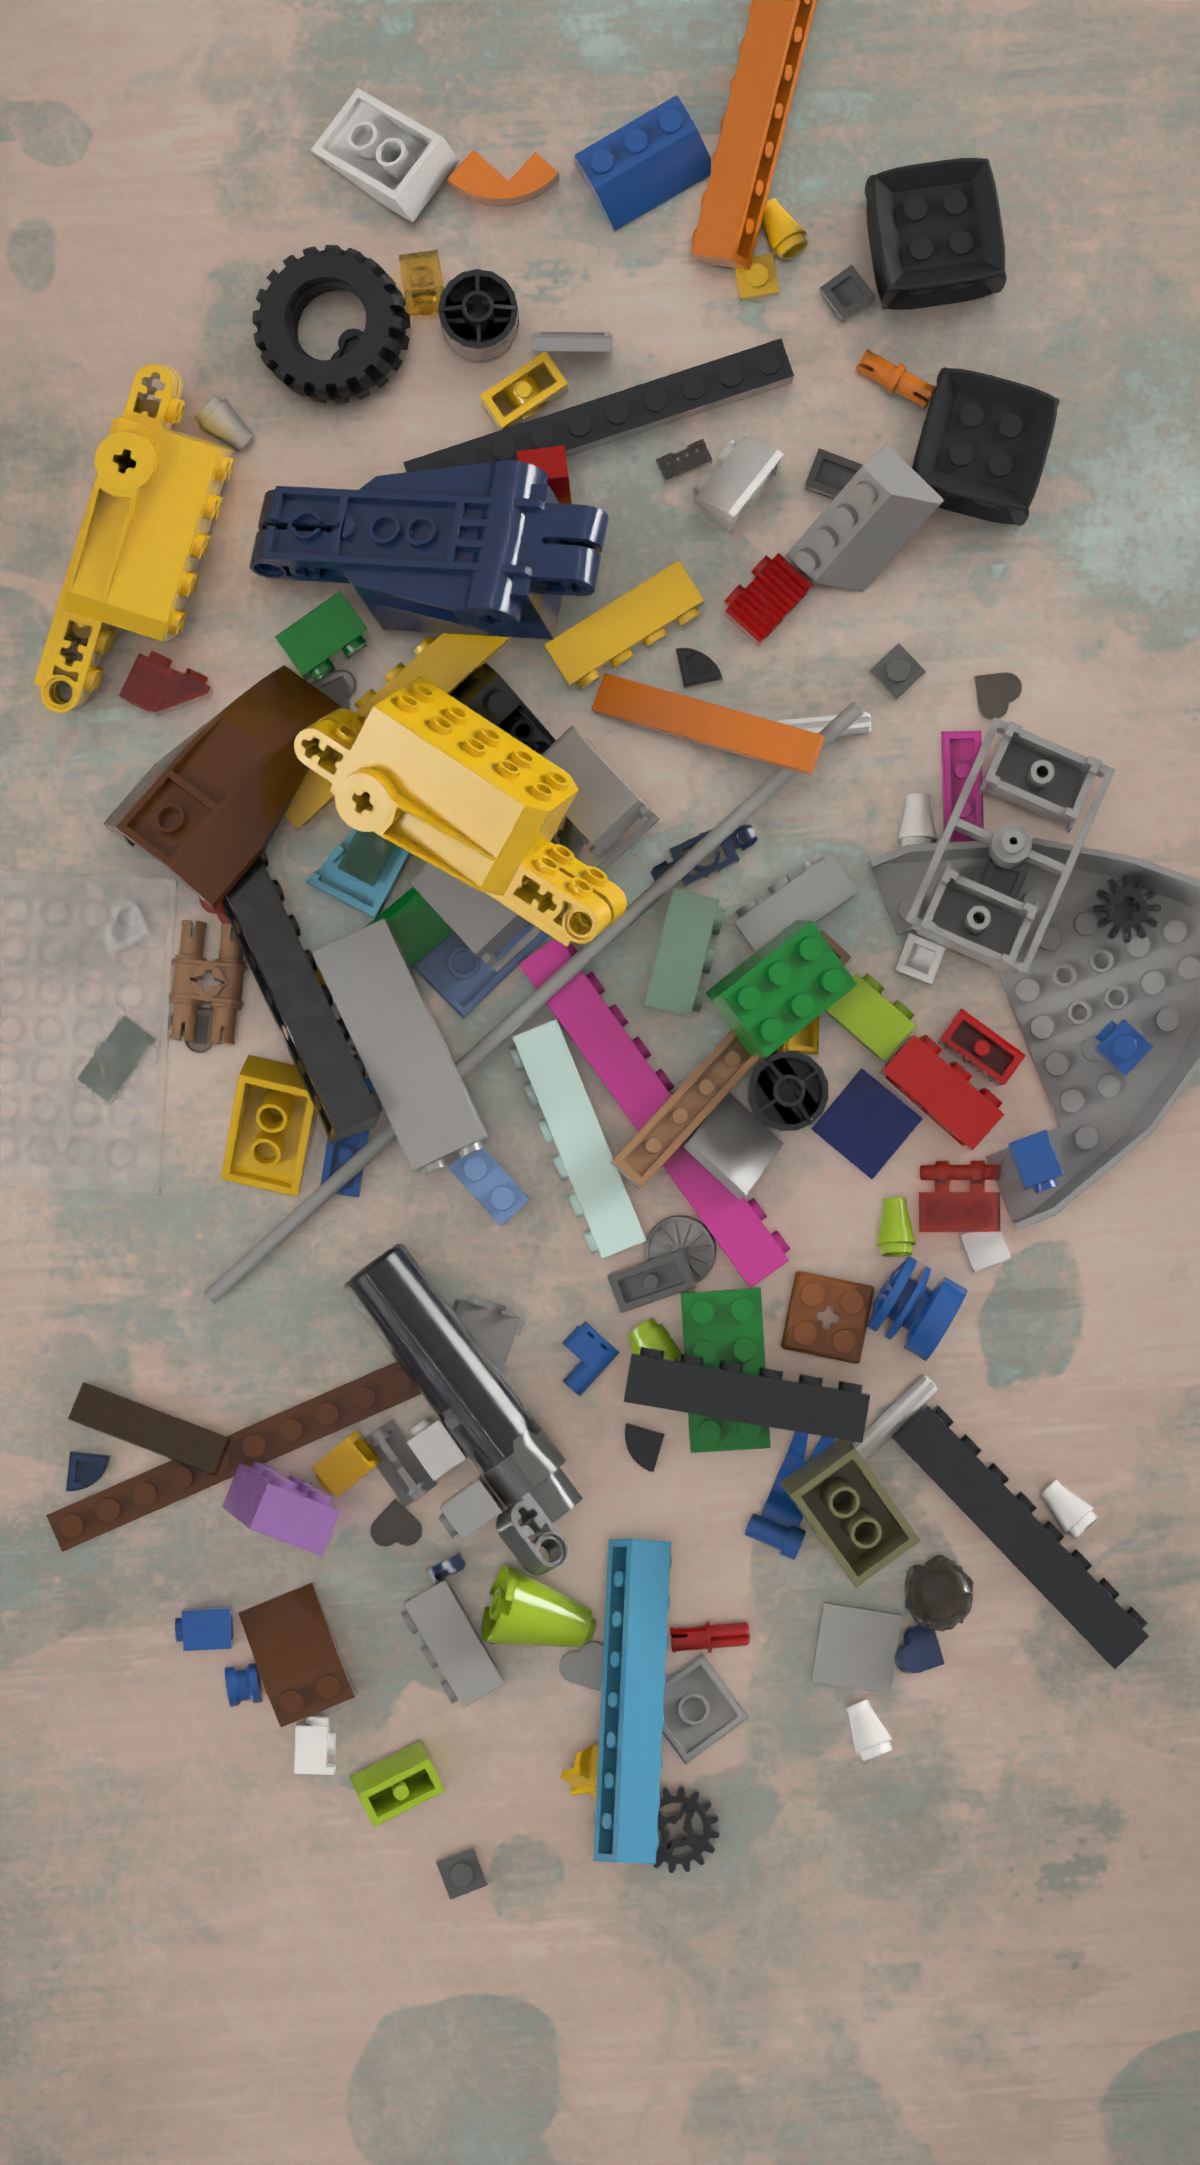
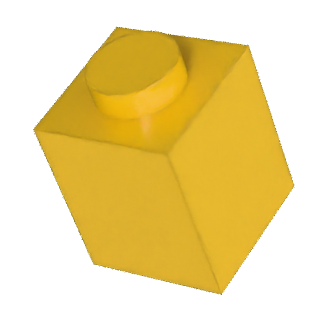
M356 1430L316 1463L312 1469L316 1473V1479L320 1486L327 1492H332L338 1498L372 1470L382 1459Z

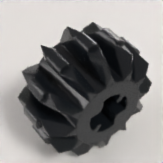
M1127 874L1122 876V889L1119 888L1113 878L1109 879L1107 886L1112 895L1103 890L1096 892V896L1105 901L1106 905H1095L1092 907L1093 913L1106 914V917L1099 920L1096 926L1102 928L1110 922L1113 926L1107 935L1109 939H1114L1119 929H1123L1122 939L1124 943L1131 941V928L1134 929L1140 939L1147 936L1146 931L1141 923L1152 928L1156 927L1158 922L1154 918L1147 916V913L1161 911V905H1148L1147 900L1157 895V891L1152 889L1143 895L1140 891L1145 886L1146 880L1140 878L1133 889L1131 888L1130 875ZM1124 898L1131 899L1130 905L1135 903L1137 912L1130 914L1129 920L1121 918L1123 913L1118 915L1116 906L1122 904Z

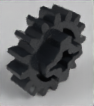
M679 1785L677 1794H671L667 1786L663 1787L660 1808L671 1803L682 1804L675 1811L667 1813L662 1810L658 1811L657 1829L660 1830L662 1839L656 1851V1864H653V1867L656 1869L663 1862L668 1863L669 1873H674L676 1864H682L685 1872H689L690 1861L695 1860L701 1866L705 1863L701 1854L703 1851L714 1853L715 1847L708 1841L709 1838H719V1831L710 1828L711 1824L719 1821L718 1815L707 1814L712 1803L710 1800H707L700 1804L698 1802V1790L693 1791L690 1796L685 1795L684 1785ZM695 1811L702 1819L703 1835L692 1826L691 1819ZM685 1814L683 1830L687 1833L685 1835L678 1833L667 1844L669 1842L670 1828L666 1825L668 1823L676 1824ZM687 1845L694 1848L685 1854L672 1855L674 1849Z

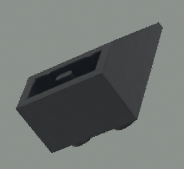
M486 662L449 694L540 755L556 741L505 680Z

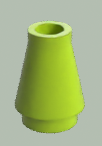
M906 1198L883 1199V1210L877 1239V1246L881 1247V1256L903 1257L912 1255V1246L916 1245L907 1210Z

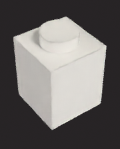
M428 1416L409 1430L413 1437L407 1441V1444L433 1481L467 1459V1455L441 1418L432 1422Z

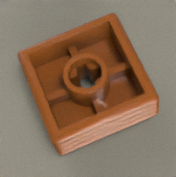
M797 1271L781 1347L785 1350L858 1364L861 1359L874 1287ZM827 1306H832L833 1313L839 1316V1320L837 1323H831L829 1329L822 1328L823 1322L817 1319V1313L825 1312Z

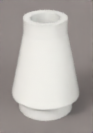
M216 394L212 396L194 417L201 423L199 428L231 445L238 452L254 435L226 398L221 400Z
M923 793L906 795V806L898 837V842L902 843V847L911 844L937 842L930 807V795Z
M1057 1480L1040 1495L1064 1534L1067 1535L1069 1533L1075 1540L1098 1519L1092 1512L1094 1508L1063 1487Z
M868 1700L846 1708L850 1719L855 1753H860L863 1762L892 1751L889 1741L893 1739L871 1708Z

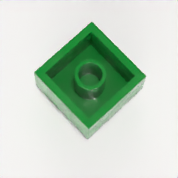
M338 591L276 635L275 638L304 680L308 681L313 677L318 682L336 669L333 662L343 655L351 659L368 646L366 639L370 637V634L343 593Z

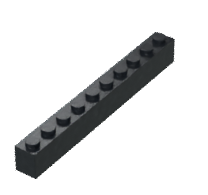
M782 338L403 463L406 472L479 463H494L500 460L518 461L517 451L561 445L565 446L566 457L791 384L794 374Z

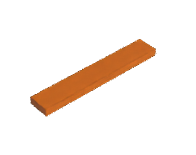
M607 673L603 676L591 709L598 715L811 776L825 740L818 733Z

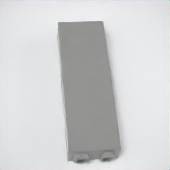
M385 918L313 951L312 954L412 1170L423 1169L426 1175L446 1166L447 1163L444 1158L459 1151L461 1158L482 1149L483 1146L480 1141L489 1136L389 920Z

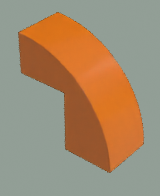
M473 150L447 178L448 187L455 193L470 201L488 206L505 207L526 203L543 195L559 181V172L535 152L508 181Z

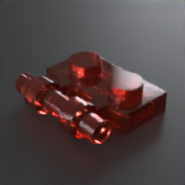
M949 1160L936 1161L935 1165H921V1181L934 1180L935 1192H919V1232H1001L1000 1192H985V1180H1000V1164H985L984 1160H972L970 1164H950ZM950 1180H970V1192H949Z

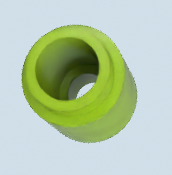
M654 1318L647 1320L627 1334L632 1342L629 1346L636 1354H640L641 1347L665 1351V1359L676 1361L680 1358V1354H682L663 1324L658 1325Z

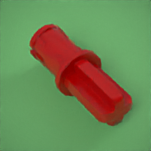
M706 1621V1625L670 1627L672 1653L708 1649V1653H712L713 1648L747 1646L750 1643V1631L746 1622L710 1625V1621Z

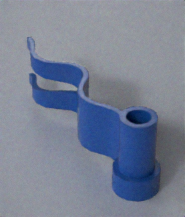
M795 1431L761 1516L755 1513L752 1514L744 1533L745 1536L779 1549L780 1555L795 1560L806 1530L799 1528L803 1515L780 1485V1482L831 1446L835 1438L822 1436L809 1460L806 1462L804 1461L809 1434Z

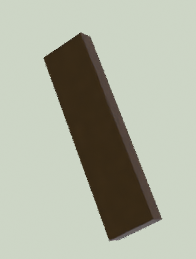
M85 1382L82 1383L68 1417L72 1422L213 1476L217 1475L231 1440L224 1435Z

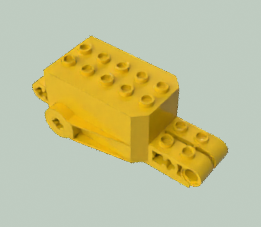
M148 364L137 371L123 416L113 418L109 435L101 441L95 452L96 478L33 683L41 687V700L53 712L63 713L80 708L87 703L93 690H99L105 670L99 667L101 658L105 652L110 653L116 631L111 629V625L163 642L173 640L177 634L181 635L188 617L185 607L189 596L193 597L200 577V574L196 573L200 558H205L211 542V535H208L212 519L217 520L223 502V497H220L224 481L228 482L235 459L231 458L234 450L232 448L171 429L172 424L180 423L186 401L180 400L183 391L181 375L170 366ZM153 379H160L162 383H165L163 391L157 390L156 387L152 386ZM148 395H154V397L161 399V402L149 400L147 397ZM80 638L89 639V640H88L87 643H82V639H80ZM78 646V652L83 654V659L76 660L77 655L71 652L72 647ZM63 681L68 683L72 689L70 701L64 700L60 695L59 687Z
M418 677L374 705L368 717L363 714H356L346 708H339L300 731L296 736L294 751L297 758L304 765L333 783L329 792L335 795L336 810L349 827L362 832L373 831L382 838L469 886L485 892L566 947L572 942L585 944L592 941L625 913L627 901L624 892L616 884L608 880L607 875L602 870L585 865L576 859L573 852L567 847L551 842L579 791L570 774L423 677Z

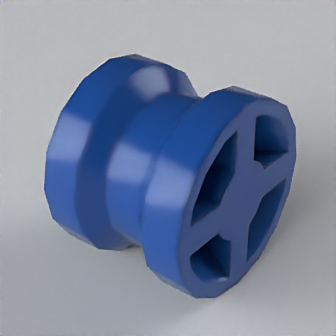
M256 1663L248 1664L245 1669L239 1670L233 1666L225 1667V1682L230 1707L239 1706L242 1701L250 1700L253 1703L263 1701L260 1674Z

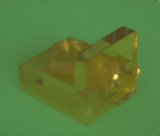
M438 250L398 255L404 298L407 303L405 305L406 312L410 316H427L437 313L440 295L444 290Z

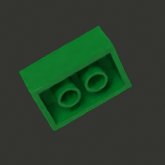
M796 920L705 993L750 1056L767 1058L852 990L857 983L813 921Z

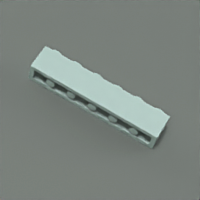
M557 1019L513 1036L515 1045L508 1048L517 1070L525 1067L530 1082L523 1086L531 1106L540 1104L545 1119L538 1121L546 1142L555 1141L560 1156L553 1158L561 1179L570 1178L575 1192L568 1195L576 1216L585 1215L590 1229L583 1233L591 1253L599 1251L603 1259L647 1241L619 1171L610 1163L613 1159Z

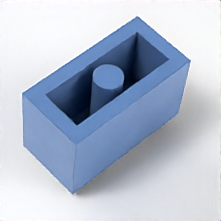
M484 1147L463 1158L459 1156L448 1166L450 1171L500 1226H503L531 1201L527 1194Z

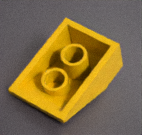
M248 1055L238 1077L221 1179L298 1197L318 1114L295 1065Z

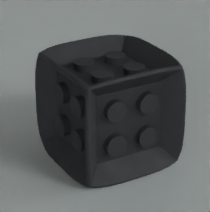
M958 158L893 168L868 177L864 191L867 198V228L875 282L882 303V309L908 310L947 305L983 298L1002 291L1007 280L1005 272V243L996 183L988 158Z
M941 368L937 376V388L930 402L922 427L912 469L944 499L938 508L990 522L1022 526L1029 517V506L1041 479L1060 400L1034 387L965 369Z

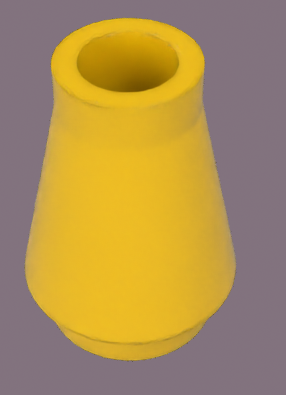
M776 198L768 200L762 224L772 253L778 254L781 260L790 259L807 247L808 241L805 238L807 232L785 211Z

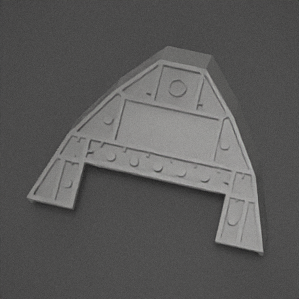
M1032 837L1031 850L1066 864L1074 845ZM1009 840L1010 844L1015 845L1014 841ZM980 841L948 842L918 910L917 918H923L948 862L952 863L950 869L959 872V875L977 883L980 882L990 859L987 844ZM939 843L905 845L870 859L868 862L897 936L913 930L910 928L912 924L905 922ZM1082 847L1028 973L1024 974L1020 971L1017 974L1011 971L1005 973L996 969L1059 1126L1048 1131V1135L1063 1171V1176L1056 1179L1058 1186L1035 1194L1034 1188L1024 1190L1009 1148L986 1156L1015 1230H1021L1056 1216L1152 1135L1199 1070V879L1138 857ZM1023 861L1020 865L1030 870L1016 900L1023 903L1028 902L1032 905L1039 901L1040 904L1016 961L1023 963L1060 878V876L1026 861ZM1128 874L1131 878V888L1134 889L1136 882L1143 878L1146 880L1145 886L1140 891L1143 895L1152 889L1157 891V895L1147 900L1148 905H1161V911L1147 913V916L1154 918L1158 922L1156 927L1152 928L1141 923L1146 931L1147 936L1140 939L1134 929L1131 928V941L1124 943L1122 939L1123 929H1119L1114 939H1109L1107 935L1113 925L1109 922L1102 928L1096 926V923L1105 918L1106 914L1093 913L1092 907L1095 905H1106L1105 901L1096 896V892L1103 890L1112 895L1107 886L1109 879L1113 878L1119 888L1122 889V876ZM1124 898L1123 903L1116 906L1118 915L1123 913L1121 918L1129 920L1130 914L1137 912L1136 904L1130 905L1132 900L1129 898ZM1125 1019L1154 1046L1126 1076H1122L1094 1050L1100 1043L1095 1038L1096 1035L1111 1020L1118 1024L1121 1020Z

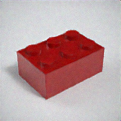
M915 1034L910 1036L879 1073L967 1151L974 1150L1005 1115L998 1109L1002 1102L985 1087L984 1089L981 1088L980 1091L968 1082L973 1076L956 1061L951 1062L949 1065L938 1055L942 1049L927 1035L924 1034L920 1038Z

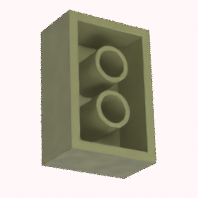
M837 1440L780 1482V1485L855 1587H858L920 1541L858 1451L848 1440Z

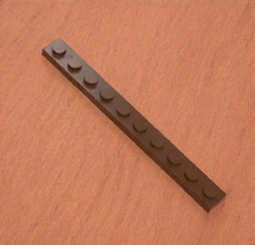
M396 1361L226 1436L231 1440L216 1476L171 1460L46 1516L63 1552L234 1477L240 1463L250 1467L253 1466L254 1461L266 1463L421 1395V1393Z

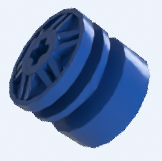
M907 1256L904 1262L890 1273L873 1303L872 1314L867 1327L876 1332L886 1318L890 1319L891 1322L884 1337L890 1340L901 1327L907 1329L908 1333L904 1340L903 1348L927 1361L949 1328L968 1290L946 1277H943L933 1289L928 1288L926 1284L931 1274V1268L925 1266L917 1278L913 1279L910 1276L917 1264V1260Z

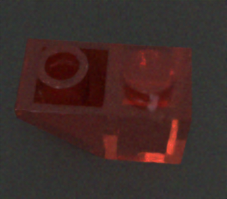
M151 651L149 657L141 653L138 654L119 697L147 712L160 716L208 699L214 690L211 686L206 685L208 677L190 668H187L184 674L170 668L172 660Z

